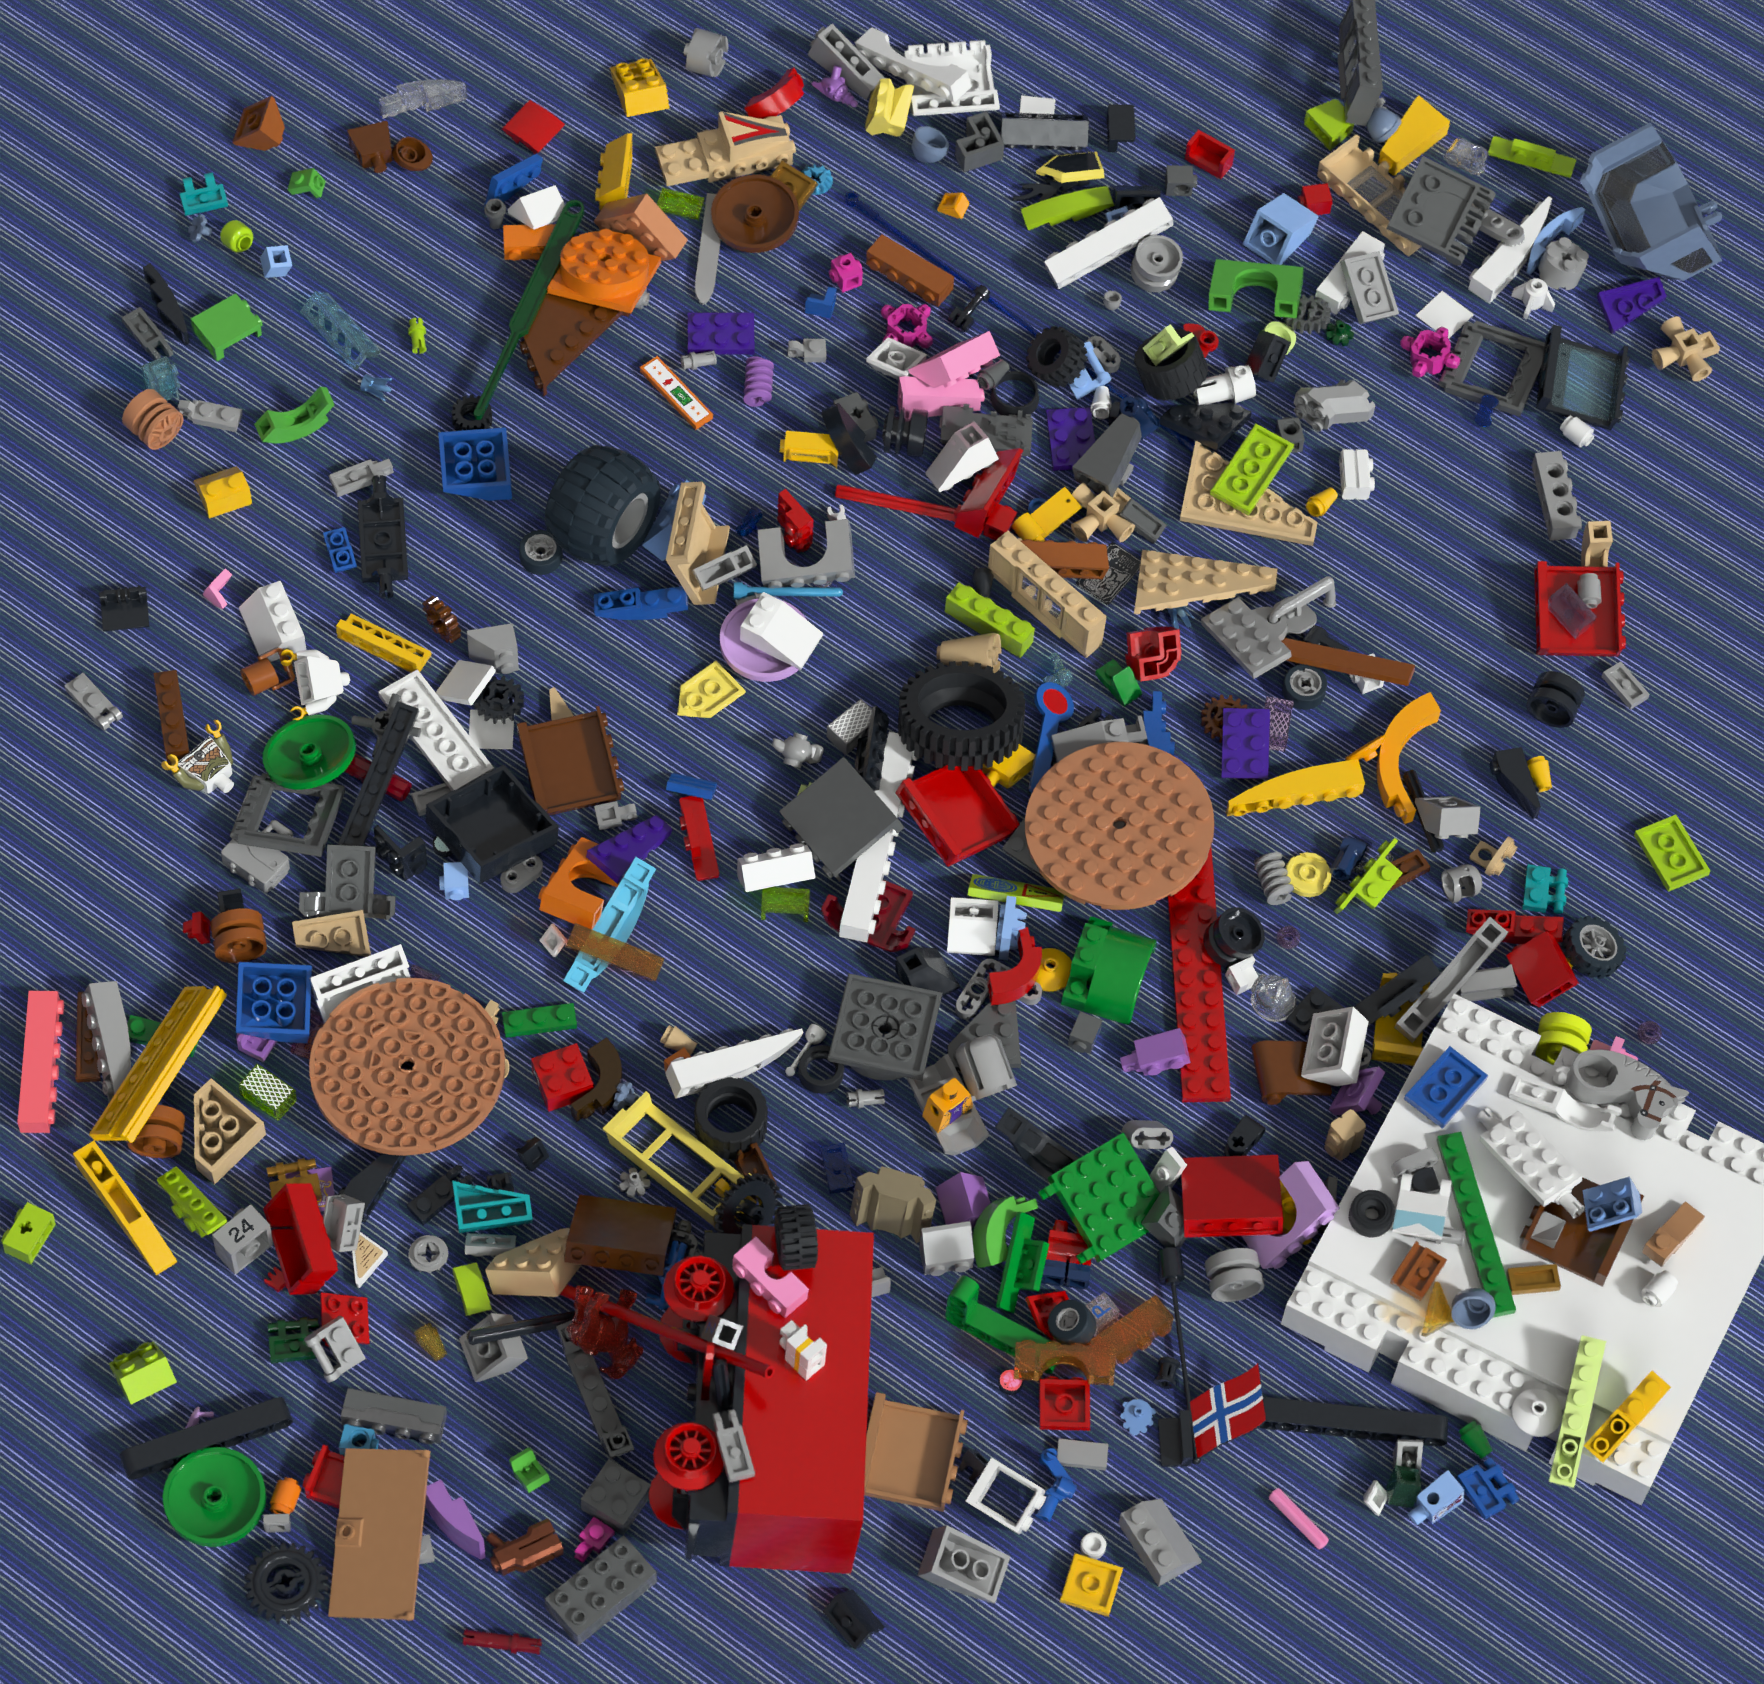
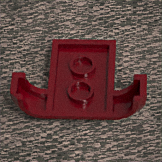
M886 881L884 894H879L878 900L881 901L879 914H874L873 920H876L874 934H869L868 941L865 943L889 952L903 951L908 948L916 929L907 926L904 931H898L896 928L913 897V891ZM828 894L821 912L826 923L840 932L844 908L838 903L837 897Z

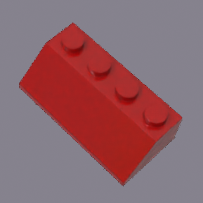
M1016 448L996 452L999 459L990 467L981 469L983 473L976 475L972 483L973 489H968L963 498L964 504L958 505L954 513V517H956L954 527L979 538L997 503H1000L1015 478L1023 449Z

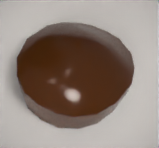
M414 137L402 138L392 149L394 161L400 167L407 170L422 171L432 164L433 155L426 144Z

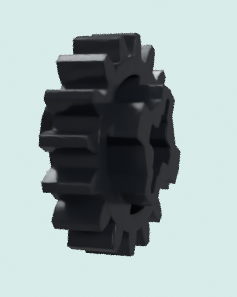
M493 676V681L487 683L475 700L474 707L477 708L479 716L484 714V721H488L491 718L493 719V724H496L498 720L505 724L507 718L514 721V714H521V708H524V692L521 691L520 684L514 686V679H510L507 682L505 676H502L501 680H497L496 676Z

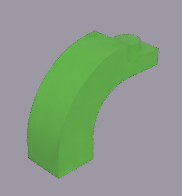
M320 386L300 407L287 412L267 410L254 425L262 442H291L308 436L321 428L328 421L326 414L335 404L327 387Z
M1014 1196L1004 1197L993 1201L982 1211L973 1233V1251L978 1268L1006 1261L1008 1255L1005 1238L1007 1226L1016 1216L1017 1212L1025 1213L1037 1209L1036 1199L1026 1200L1025 1196L1016 1199Z

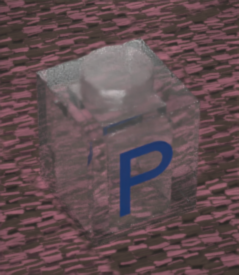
M1105 1292L1085 1305L1096 1320L1097 1326L1094 1336L1118 1320L1120 1310Z

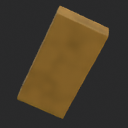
M1557 1264L1508 1268L1506 1271L1512 1295L1560 1291L1561 1284Z

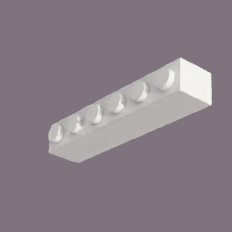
M1161 198L1147 200L1143 207L1137 210H1129L1118 221L1112 220L1100 231L1097 232L1095 230L1088 233L1084 240L1080 242L1074 241L1066 247V250L1049 255L1047 260L1044 261L1045 267L1058 290L1138 246L1144 238L1157 235L1172 227L1173 219Z

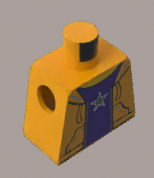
M952 1078L928 1097L922 1117L939 1133L973 1108L971 1095L956 1078Z

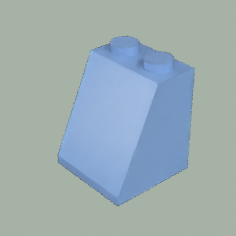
M1283 193L1257 210L1243 245L1271 264L1281 265L1311 234L1319 216Z

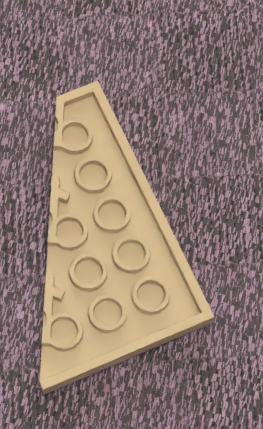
M1195 441L1180 521L1313 546L1318 522L1309 516H1305L1299 509L1292 508L1283 501V498L1268 488L1249 516L1210 495V490L1229 464V461L1223 460L1216 452L1212 453L1203 447L1201 443Z
M1142 550L1134 614H1140L1141 610L1152 608L1155 611H1160L1165 608L1188 606L1189 602L1198 600L1205 603L1211 600L1234 598L1237 593L1248 592L1251 595L1258 592L1273 591L1276 586L1277 569Z

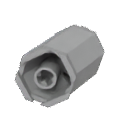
M1341 380L1336 385L1301 388L1295 394L1294 405L1296 408H1294V412L1297 417L1308 422L1315 431L1320 432L1323 429H1328L1333 424L1368 421L1374 415L1375 404L1373 401L1369 403L1367 399L1370 396L1368 391L1357 382L1349 380L1345 383V380Z

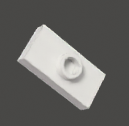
M1170 1147L1166 1149L1149 1176L1161 1193L1167 1185L1172 1189L1187 1164L1177 1151Z

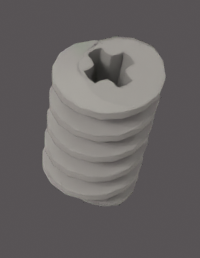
M1280 852L1262 855L1254 861L1255 870L1258 872V878L1261 880V886L1264 888L1263 892L1267 896L1266 900L1270 905L1288 902L1292 898V895L1289 893L1294 890V886L1289 884L1291 878L1286 876L1288 870L1283 868L1285 862L1280 860L1282 858Z

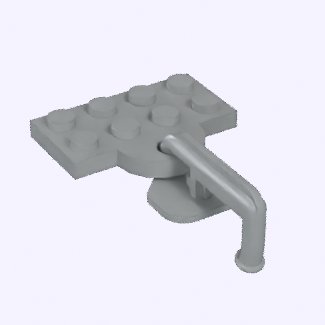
M1327 576L1296 595L1281 600L1273 608L1259 607L1250 610L1237 597L1201 618V624L1243 669L1255 679L1291 658V651L1282 642L1287 633L1301 634L1316 624V614L1306 605L1307 603L1325 593L1323 604L1329 608L1336 606L1334 580L1332 577Z

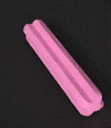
M1275 1489L1269 1496L1272 1503L1317 1549H1322L1329 1541L1328 1537L1281 1489Z

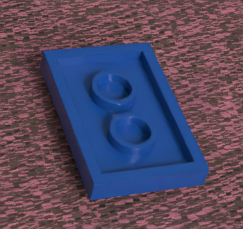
M1449 1046L1408 1091L1404 1100L1443 1129L1487 1080L1488 1075Z

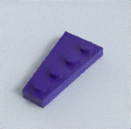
M655 815L587 850L586 858L619 884L634 858L637 857L642 861L646 859L651 850H655L671 835L672 827Z

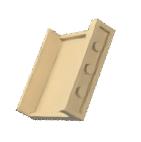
M703 482L681 483L666 556L668 565L694 605L715 604L719 585L702 591L692 570L725 555L730 530L729 525L715 526L704 508L702 502L705 485Z

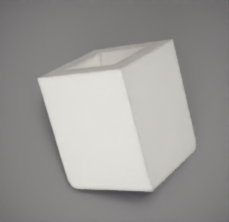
M1253 956L1230 966L1225 974L1236 995L1261 983L1259 976L1253 968L1255 962Z

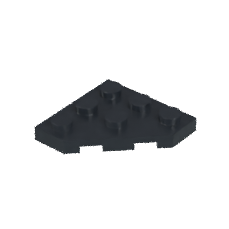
M1234 403L1172 406L1160 417V425L1218 450L1251 419L1252 411Z

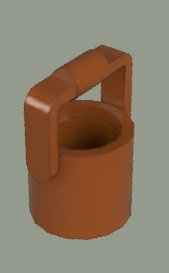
M279 647L273 648L259 655L257 662L240 669L241 677L252 696L269 688L272 691L277 690L295 680L292 670L293 665H282L285 672L287 671L289 678L279 683L272 664L266 658L278 652L280 661L290 660L288 655H281L283 649Z

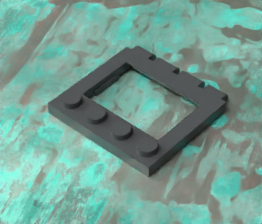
M1476 320L1474 323L1466 322L1452 351L1453 354L1460 358V364L1457 368L1453 369L1445 367L1438 385L1445 388L1446 393L1520 417L1541 371L1545 343ZM1483 338L1525 351L1505 397L1495 394L1493 391L1463 383Z
M262 773L261 776L254 775L230 837L238 840V844L321 857L344 797L345 786L326 783L311 789L294 790L277 785L266 773ZM273 790L319 797L303 839L272 832H257Z

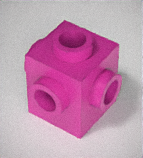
M852 253L840 255L831 260L829 275L832 282L837 283L842 293L862 285V266L858 259L855 260Z

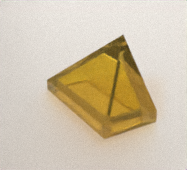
M1434 1282L1421 1333V1336L1424 1337L1454 1322L1451 1309L1439 1282Z

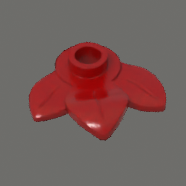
M1198 324L1183 325L1185 331H1190L1197 337L1204 358L1207 357L1209 352L1217 349L1219 339L1214 332L1206 331Z

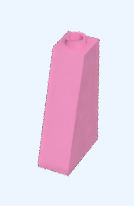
M899 377L897 403L899 412L901 407L905 408L906 418L911 417L913 409L927 410L928 417L943 415V406L963 407L964 404H969V408H973V411H980L981 402L984 401V390L979 388L978 380L963 379L945 388L944 385L933 387L917 377Z

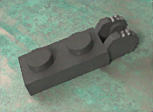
M141 307L122 317V323L142 348L149 353L155 363L162 362L160 354L155 349L159 345L168 357L174 355L164 335Z

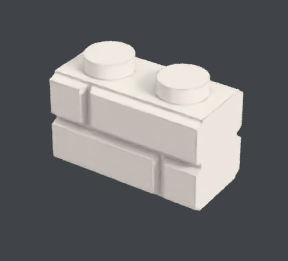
M1343 449L1339 458L1343 500H1353L1355 498L1357 500H1367L1370 491H1374L1375 486L1374 477H1370V472L1373 471V459L1368 457L1367 450L1354 451Z

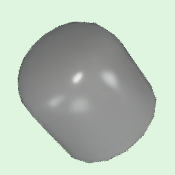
M1463 864L1442 872L1441 882L1443 890L1452 904L1459 902L1461 898L1474 897L1482 889V877L1473 865Z

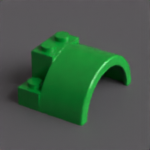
M1090 916L1088 923H1085L1071 963L1070 976L1062 996L1061 1005L1130 1025L1142 980L1151 954L1155 952L1157 941L1113 927L1112 922Z

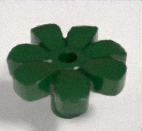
M1337 320L1335 325L1329 324L1327 326L1325 336L1327 340H1332L1334 345H1338L1341 342L1342 346H1347L1349 340L1353 339L1354 332L1351 331V325Z

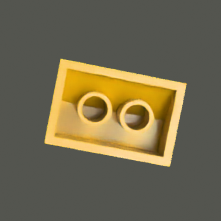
M627 133L606 144L605 153H601L600 166H603V171L599 170L598 184H601V186L596 188L595 201H599V210H602L607 202L628 197L632 167V133Z

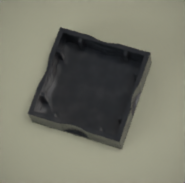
M505 765L477 778L463 788L453 790L426 804L425 822L479 884L557 844L559 826L540 804L527 794L524 786Z

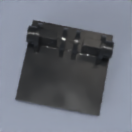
M141 585L128 589L127 587H124V589L118 587L117 590L103 589V591L99 592L103 632L150 627L146 587H141Z

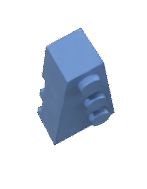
M675 484L670 489L669 497L642 544L643 547L661 561H664L667 556L681 484ZM704 494V497H703V502H702V504H704V501H705V499H706V495H705V494Z

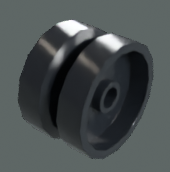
M1555 671L1543 672L1537 678L1533 691H1531L1527 700L1526 707L1528 712L1541 723L1551 727L1565 728L1573 724L1578 709L1585 697V691L1578 681L1566 674Z
M1229 908L1206 928L1203 935L1204 947L1214 962L1229 968L1252 957L1262 948L1265 941L1264 929L1253 913L1243 908Z

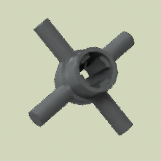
M393 693L387 710L377 713L373 719L355 715L352 717V725L373 729L374 735L377 737L372 754L373 758L396 702L400 700V695ZM413 727L410 736L420 737L421 728Z

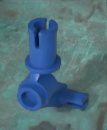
M672 1241L667 1261H665L663 1276L658 1275L662 1284L661 1296L648 1293L645 1303L659 1306L661 1310L669 1308L665 1300L663 1285L668 1271L675 1263L683 1260L688 1246L682 1242L679 1246L678 1241Z
M1054 1448L1045 1449L1039 1458L1040 1464L1046 1465L1055 1477L1052 1488L1044 1493V1496H1046L1044 1504L1036 1513V1517L1046 1522H1051L1057 1504L1061 1503L1066 1497L1071 1499L1077 1488V1485L1073 1484L1072 1479L1056 1458L1057 1451Z

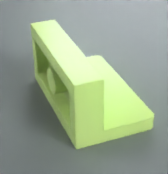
M1170 324L1145 345L1143 350L1154 365L1157 366L1173 356L1194 335L1191 332L1181 339Z

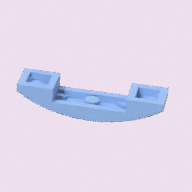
M1583 207L1575 208L1559 215L1543 228L1531 249L1526 273L1530 275L1538 267L1546 250L1545 247L1561 231L1570 235L1582 222L1585 212Z

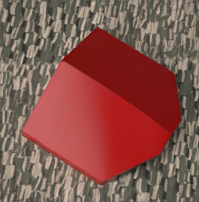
M1066 1291L1027 1296L1025 1300L1037 1328L1051 1340H1056L1048 1329V1317L1057 1304L1069 1300Z

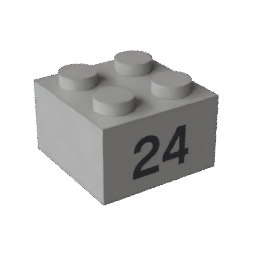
M251 1204L245 1209L238 1210L233 1219L215 1230L214 1234H212L216 1255L235 1275L274 1245L270 1224Z

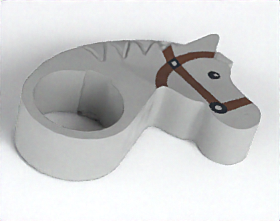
M1588 1050L1580 1053L1574 1060L1566 1077L1570 1092L1584 1103H1627L1629 1112L1634 1118L1631 1132L1636 1138L1641 1140L1651 1139L1657 1131L1661 1119L1668 1114L1673 1115L1678 1104L1685 1101L1684 1097L1689 1094L1686 1090L1671 1086L1661 1075L1636 1059L1608 1050ZM1590 1067L1598 1070L1605 1077H1608L1609 1086L1595 1087L1588 1084L1582 1079L1578 1069Z

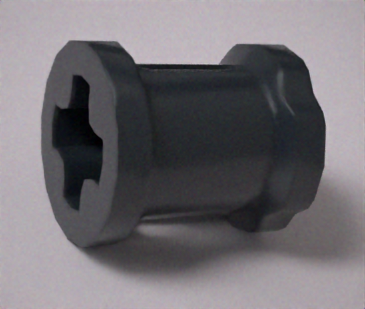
M1160 1357L1158 1361L1160 1368L1154 1383L1161 1388L1173 1389L1176 1386V1381L1174 1380L1176 1370L1180 1368L1181 1363L1171 1357Z

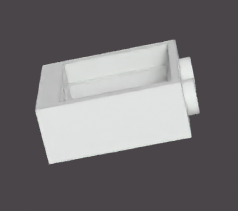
M991 1458L966 1502L1016 1533L1021 1534L1022 1530L1026 1532L1032 1524L1033 1518H1031L1034 1510H1039L1046 1500L1044 1493L1046 1490ZM1000 1470L1035 1491L1017 1524H1014L981 1503Z

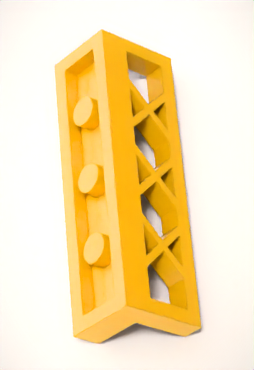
M350 614L346 621L340 619L336 625L337 638L410 673L417 669L420 672L431 656V651L353 614ZM352 623L362 626V629L352 625ZM376 633H377V634L381 635L382 638H380V637H378V636H376V635H373V634H376ZM394 643L402 645V648L395 645ZM417 652V653H419V654H421V655H423V656H422V658H421L420 656H418V655H416V654H414V653Z

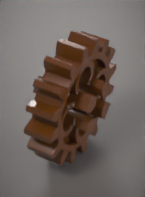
M431 596L422 603L424 606L423 610L426 612L427 622L433 626L432 630L436 634L439 633L440 637L444 638L447 643L450 642V644L461 637V629L457 626L459 625L457 617L450 613L452 609L448 605L445 607L443 601H440L437 596Z

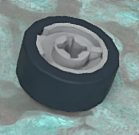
M547 530L531 531L521 540L519 558L521 565L526 571L536 575L550 574L562 563L563 550L553 540V537L549 535Z
M1304 664L1296 665L1289 669L1285 675L1282 689L1284 699L1297 709H1313L1320 705L1325 698L1327 679L1325 674L1317 667Z

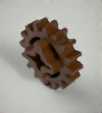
M1222 694L1219 700L1212 697L1211 703L1206 702L1204 710L1201 712V726H1205L1204 733L1211 732V739L1217 736L1220 743L1223 740V708L1247 709V704L1240 705V698L1233 701L1232 695L1225 699ZM1214 712V717L1211 720V714Z

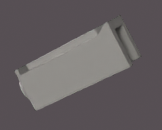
M1512 964L1506 968L1497 967L1476 970L1456 995L1471 1002L1513 996V988L1517 987Z

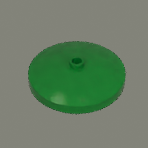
M320 714L305 716L300 720H293L285 724L271 736L263 751V764L270 779L279 786L294 790L315 788L334 780L347 769L355 755V738L350 727L337 717Z
M222 1447L205 1448L202 1451L198 1450L196 1453L193 1452L184 1457L170 1472L163 1490L164 1510L172 1528L185 1540L205 1547L225 1546L245 1537L259 1522L266 1503L265 1484L257 1466L242 1453Z

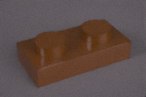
M1419 849L1391 862L1402 872V875L1390 888V891L1430 871L1431 867Z

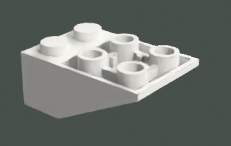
M974 421L953 434L925 474L938 491L941 492L951 489L954 484L963 479L972 477L975 472L982 468L990 467L999 458L987 435Z

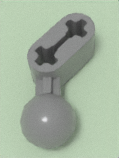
M1132 1120L1125 1123L1122 1128V1133L1125 1134L1131 1146L1139 1149H1165L1173 1141L1172 1132L1159 1121Z

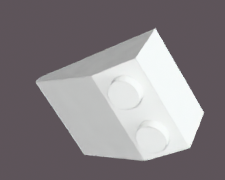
M765 592L761 594L740 628V641L800 670L823 636L819 629L785 602Z

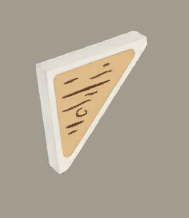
M361 1232L359 1234L357 1250L352 1251L356 1287L360 1288L388 1256V1251Z

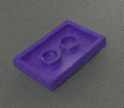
M688 313V354L690 352L697 354L712 350L715 351V354H755L754 313Z
M1091 407L1046 410L1052 470H1073L1074 464L1095 443Z
M1223 708L1221 778H1269L1270 709Z

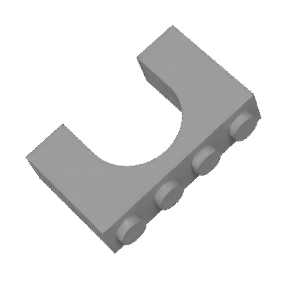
M848 519L825 522L827 536L825 555L819 562L808 567H798L786 560L784 536L780 527L758 530L761 579L764 587L782 588L791 586L796 588L802 587L804 584L814 583L822 585L827 583V581L846 582L850 578H855L852 534Z

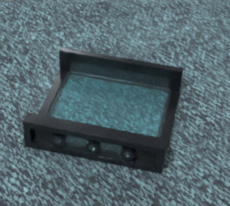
M1553 324L1545 338L1536 408L1564 417L1570 415L1578 417L1584 423L1611 430L1616 423L1621 421L1623 410H1620V407L1625 398L1623 387L1628 376L1625 374V369L1630 360V356L1627 355L1628 346L1624 345L1618 354L1561 338L1562 327Z

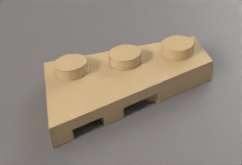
M363 910L292 922L295 943L298 948L364 957L371 955Z

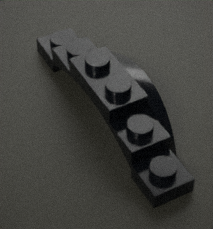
M1010 1107L1006 1109L995 1125L997 1130L1009 1137L1019 1156L1047 1181L1049 1176L1079 1159Z

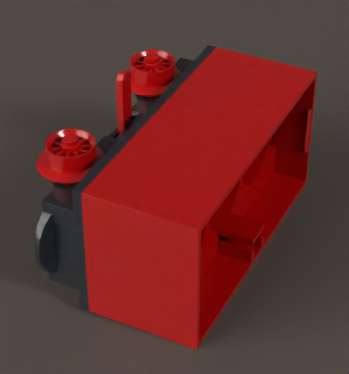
M742 1224L741 1234L713 1233L711 1230H705L702 1256L686 1257L675 1263L666 1274L663 1289L669 1308L662 1315L660 1322L700 1338L710 1314L741 1325L743 1328L733 1351L773 1366L775 1369L773 1377L767 1379L726 1362L732 1404L729 1407L725 1406L722 1408L718 1406L713 1361L719 1359L714 1357V1343L707 1342L705 1353L659 1335L660 1342L668 1354L678 1361L695 1365L694 1384L688 1383L687 1401H693L692 1422L678 1423L666 1429L657 1440L653 1457L658 1474L652 1480L649 1490L650 1507L656 1517L669 1527L686 1531L685 1560H692L693 1556L719 1557V1566L851 1574L864 1514L874 1233L816 1229L818 1260L815 1268L784 1271L778 1260L775 1226ZM755 1237L773 1253L772 1264L765 1270L767 1276L772 1279H782L792 1272L809 1289L807 1300L786 1318L780 1313H775L769 1307L768 1301L762 1295L758 1296L751 1289L750 1283L745 1278L738 1277L733 1270V1256ZM791 1320L799 1328L806 1324L808 1328L807 1336L813 1342L821 1338L827 1344L825 1365L808 1380H805L785 1360L786 1350L779 1344V1340L783 1337L780 1334V1330ZM734 1409L739 1425H742L755 1476L729 1483L716 1438L712 1416L715 1413H719L723 1428H732L728 1419V1410Z

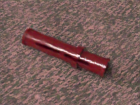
M465 1629V1637H463L464 1646L510 1650L513 1654L525 1652L540 1655L541 1649L536 1646L542 1647V1638L521 1637L518 1633L506 1635Z

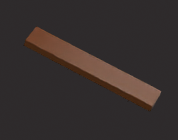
M1288 638L1282 640L1284 645L1291 651V658L1286 660L1290 662L1404 686L1409 685L1415 671V665Z

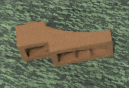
M1685 1201L1661 1228L1659 1227L1648 1240L1642 1253L1662 1267L1695 1231L1705 1216Z

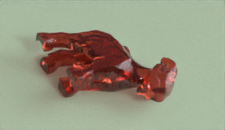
M577 1285L574 1302L575 1315L571 1324L566 1328L569 1339L589 1355L596 1356L598 1352H608L613 1364L609 1367H600V1370L611 1379H620L634 1367L637 1360L643 1354V1347L636 1344V1338H632L627 1345L629 1335L628 1322L611 1315L599 1314L600 1307L608 1301L610 1295L604 1292H595L594 1298H592L593 1288ZM621 1289L617 1304L629 1309L635 1303L637 1293L633 1290Z

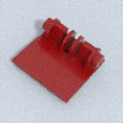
M320 1293L322 1326L341 1315L357 1343L369 1345L367 1298ZM323 1338L322 1341L325 1342V1346H328L326 1340Z

